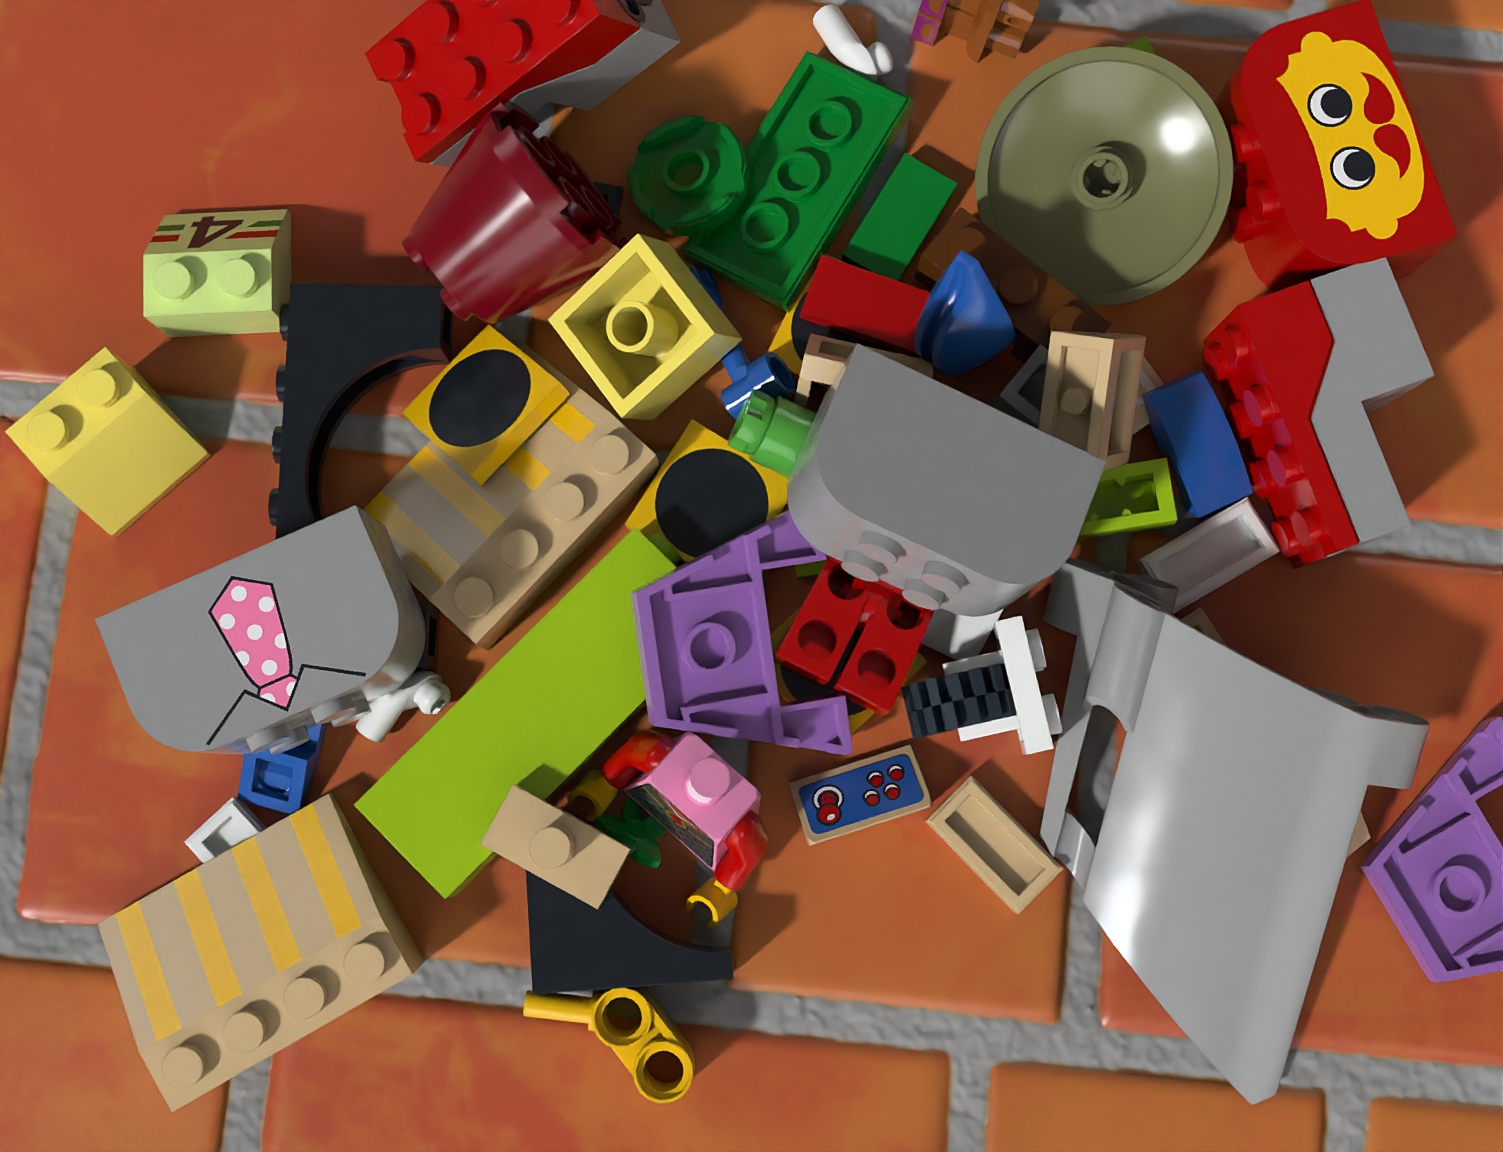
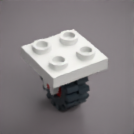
M1022 616L996 621L993 632L998 651L942 664L945 676L903 686L901 690L913 739L958 729L960 741L962 742L1017 729L1023 754L1027 755L1054 749L1051 735L1062 733V726L1054 694L1041 696L1035 673L1044 670L1046 667L1038 629L1025 631Z

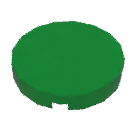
M686 115L665 121L643 138L637 147L639 154L635 158L634 164L632 165L630 162L627 180L630 197L648 224L666 234L690 237L712 231L733 217L747 196L751 171L746 150L729 126L718 121L719 124L713 121H705L703 116Z

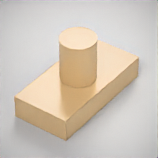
M517 784L512 785L480 843L596 909H599L632 850L631 847Z

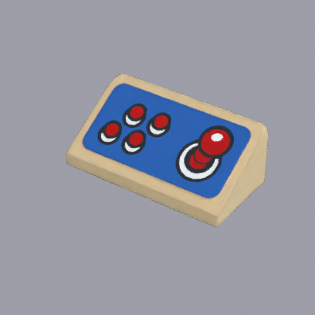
M911 745L788 783L809 846L933 806L930 793Z

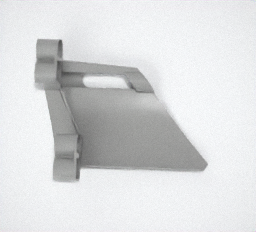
M1068 558L1054 572L1043 615L1044 622L1076 635L1077 641L1061 718L1062 733L1058 734L1040 837L1052 856L1059 859L1076 878L1083 891L1082 901L1150 992L1230 1084L1251 1105L1256 1104L1277 1093L1367 786L1375 785L1399 789L1411 788L1430 723L1422 717L1399 709L1381 705L1367 706L1339 693L1320 688L1306 687L1235 651L1172 615L1179 588L1173 584L1142 575L1121 574L1096 563ZM1100 705L1110 710L1119 719L1125 729L1126 737L1098 842L1096 843L1088 829L1067 807L1091 712L1093 706Z

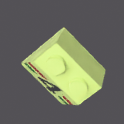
M289 210L164 215L143 254V316L169 337L280 332V309L282 304L289 303L290 283H292L291 213Z

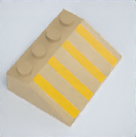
M526 344L520 350L560 381L570 395L480 486L430 440L363 509V511L386 526L408 580L476 645L487 651L660 470L657 455L607 409Z
M328 793L98 923L138 1051L171 1112L411 976L425 962L332 793Z

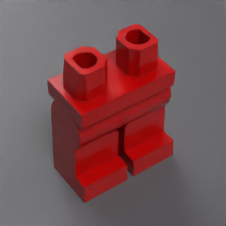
M829 556L773 659L775 663L823 687L830 681L854 630L861 631L830 691L845 695L846 699L882 717L891 711L935 610L914 605L903 597L902 589L880 579L876 582H870L852 576L842 568V561Z

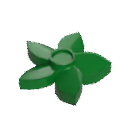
M629 797L622 807L620 818L611 815H601L595 818L594 823L600 831L632 848L627 859L632 854L633 859L641 865L654 868L659 866L661 863V851L657 841L660 840L667 829L654 817H646L642 820L641 809L633 798Z

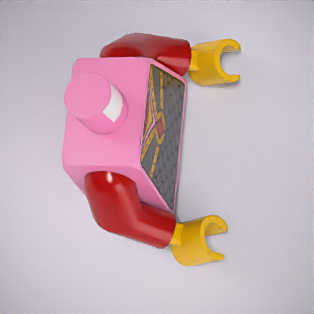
M648 730L636 733L601 765V771H588L570 792L567 801L571 803L578 795L589 798L595 808L587 816L586 820L593 822L617 796L618 789H623L714 871L715 877L708 879L686 901V910L688 912H691L700 902L707 904L712 911L713 918L706 927L708 929L714 928L736 907L738 900L735 891L743 887L767 851L768 834L758 816L761 794L705 742L690 731L673 739L667 735Z

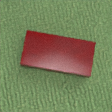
M821 255L801 309L800 318L895 352L918 358L919 355L914 348V334L921 311L930 292Z

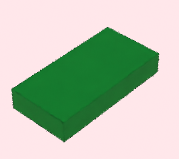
M904 153L842 253L841 261L900 282L954 194L958 183Z

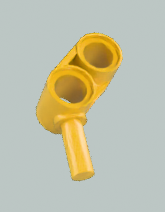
M645 987L612 988L605 991L594 990L592 997L562 993L533 994L532 990H527L523 1013L525 1017L588 1024V1030L595 1031L597 1037L616 1053L634 1077V1082L639 1092L648 1100L657 1103H670L681 1098L690 1088L695 1070V1054L690 1044ZM619 997L632 999L641 1010L642 1021L640 1025L626 1031L615 1028L607 1017L608 1003ZM658 1051L674 1053L683 1065V1073L677 1080L670 1083L656 1081L647 1069V1059Z

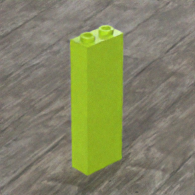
M634 527L354 804L368 821L444 899L457 896L498 855L480 843L513 784L519 785L550 803L647 705L630 592L676 569L675 565L682 559L680 554L656 531L647 539Z

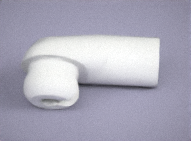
M428 670L413 672L400 687L371 701L369 706L372 712L360 718L356 723V728L366 738L375 742H383L403 711L419 706L424 714H438L450 701V689L442 683L441 676Z

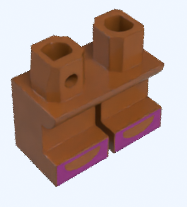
M922 0L910 38L933 46L938 31L966 40L967 54L977 63L984 47L1016 58L1041 0Z

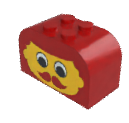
M1371 0L1356 1L1281 23L1270 28L1256 39L1214 101V104L1222 116L1232 148L1233 185L1229 202V227L1235 241L1239 244L1243 243L1255 274L1269 289L1276 292L1354 264L1367 263L1385 257L1394 278L1399 279L1408 276L1458 236Z

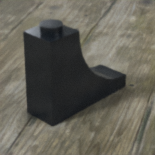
M526 870L533 994L733 979L732 946L699 945L666 934L639 916L623 899L614 884H612L600 908L596 909Z

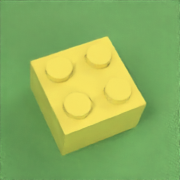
M639 233L548 319L619 416L627 419L654 420L743 339L672 246L667 242Z

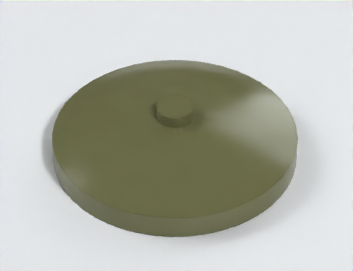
M1108 46L1082 49L1053 59L1031 72L1012 89L995 111L983 136L977 157L975 172L977 207L981 222L1087 305L1110 306L1142 299L1169 286L1197 263L1209 248L1221 227L1230 202L1233 185V158L1227 129L1213 100L1203 87L1180 67L1162 57L1133 48Z

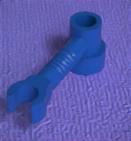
M691 266L689 270L726 316L721 307L722 299L719 295L717 283L707 268L698 273L696 268ZM739 342L721 358L733 382L721 391V398L726 409L735 419H737L745 400L753 389H757L774 399L777 396H781L788 400L796 394L797 385L791 371L785 362L774 352L768 351L751 363Z

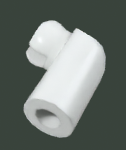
M829 4L816 12L813 18L815 29L829 51L845 68L875 82H878L879 76H884L891 72L893 59L887 46L881 42H874L866 48L838 6Z

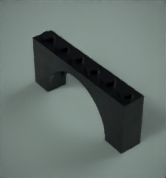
M290 283L289 303L282 304L279 316L280 334L283 341H287L286 364H280L276 372V393L278 400L283 402L282 426H276L272 436L273 459L276 464H280L279 486L271 490L268 501L269 520L272 526H276L275 540L325 519L321 499L323 466L332 438L340 423L353 406L373 388L396 375L420 367L451 363L453 312L446 306L440 296V291L444 288L443 286ZM418 601L424 617L426 637L423 654L414 671H437L440 610L428 601Z

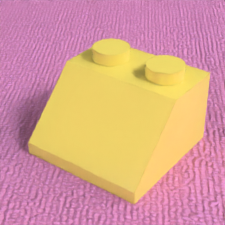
M106 347L5 431L50 483L115 538L212 456L138 371Z

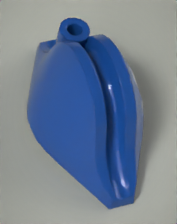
M963 250L957 254L933 286L921 311L914 334L916 353L925 361L933 362L936 369L944 375L957 378L1001 353L1016 339V333L1010 317L978 260Z

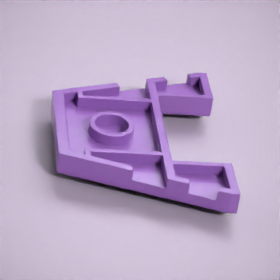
M789 510L630 592L650 724L658 727L729 738L769 742L788 747L821 750L840 755L853 753L845 695L835 693L784 703L779 702L762 570L827 560L825 553L816 549L802 536L795 526Z
M1501 716L1489 717L1477 726L1360 865L1429 981L1442 983L1503 970V846L1476 804L1478 798L1503 784V719Z

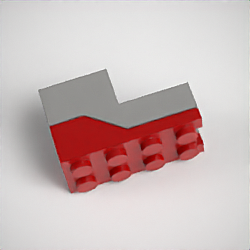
M426 0L365 52V55L376 79L391 83L402 107L401 121L406 130L403 136L416 162L451 167L482 117L502 99L516 103L530 115L549 101L591 111L681 41L661 0Z
M1387 258L1354 264L1237 305L1203 340L1205 345L1202 352L1203 362L1212 381L1215 383L1220 382L1228 402L1225 408L1226 418L1234 437L1237 440H1243L1251 460L1248 466L1250 482L1256 494L1261 499L1266 498L1275 521L1271 526L1272 536L1281 550L1279 551L1281 555L1285 558L1289 557L1293 569H1297L1365 545L1412 525L1366 412L1388 405L1435 374Z

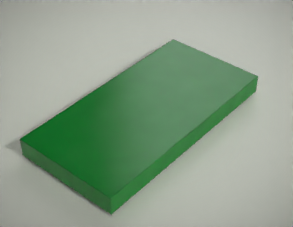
M806 51L745 149L751 171L746 198L733 217L712 231L690 237L681 251L685 260L703 270L707 268L711 274L789 313L816 270L821 255H825L914 110L912 98Z

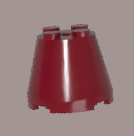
M502 99L482 117L413 224L411 234L402 241V245L410 258L426 271L431 270L443 284L444 288L440 291L443 302L457 317L464 321H467L474 314L487 324H499L592 278L628 243L625 237L618 241L613 230L622 221L579 163L568 151L563 153L548 137L543 135L538 139L533 134L539 127L536 119L519 105L507 99Z

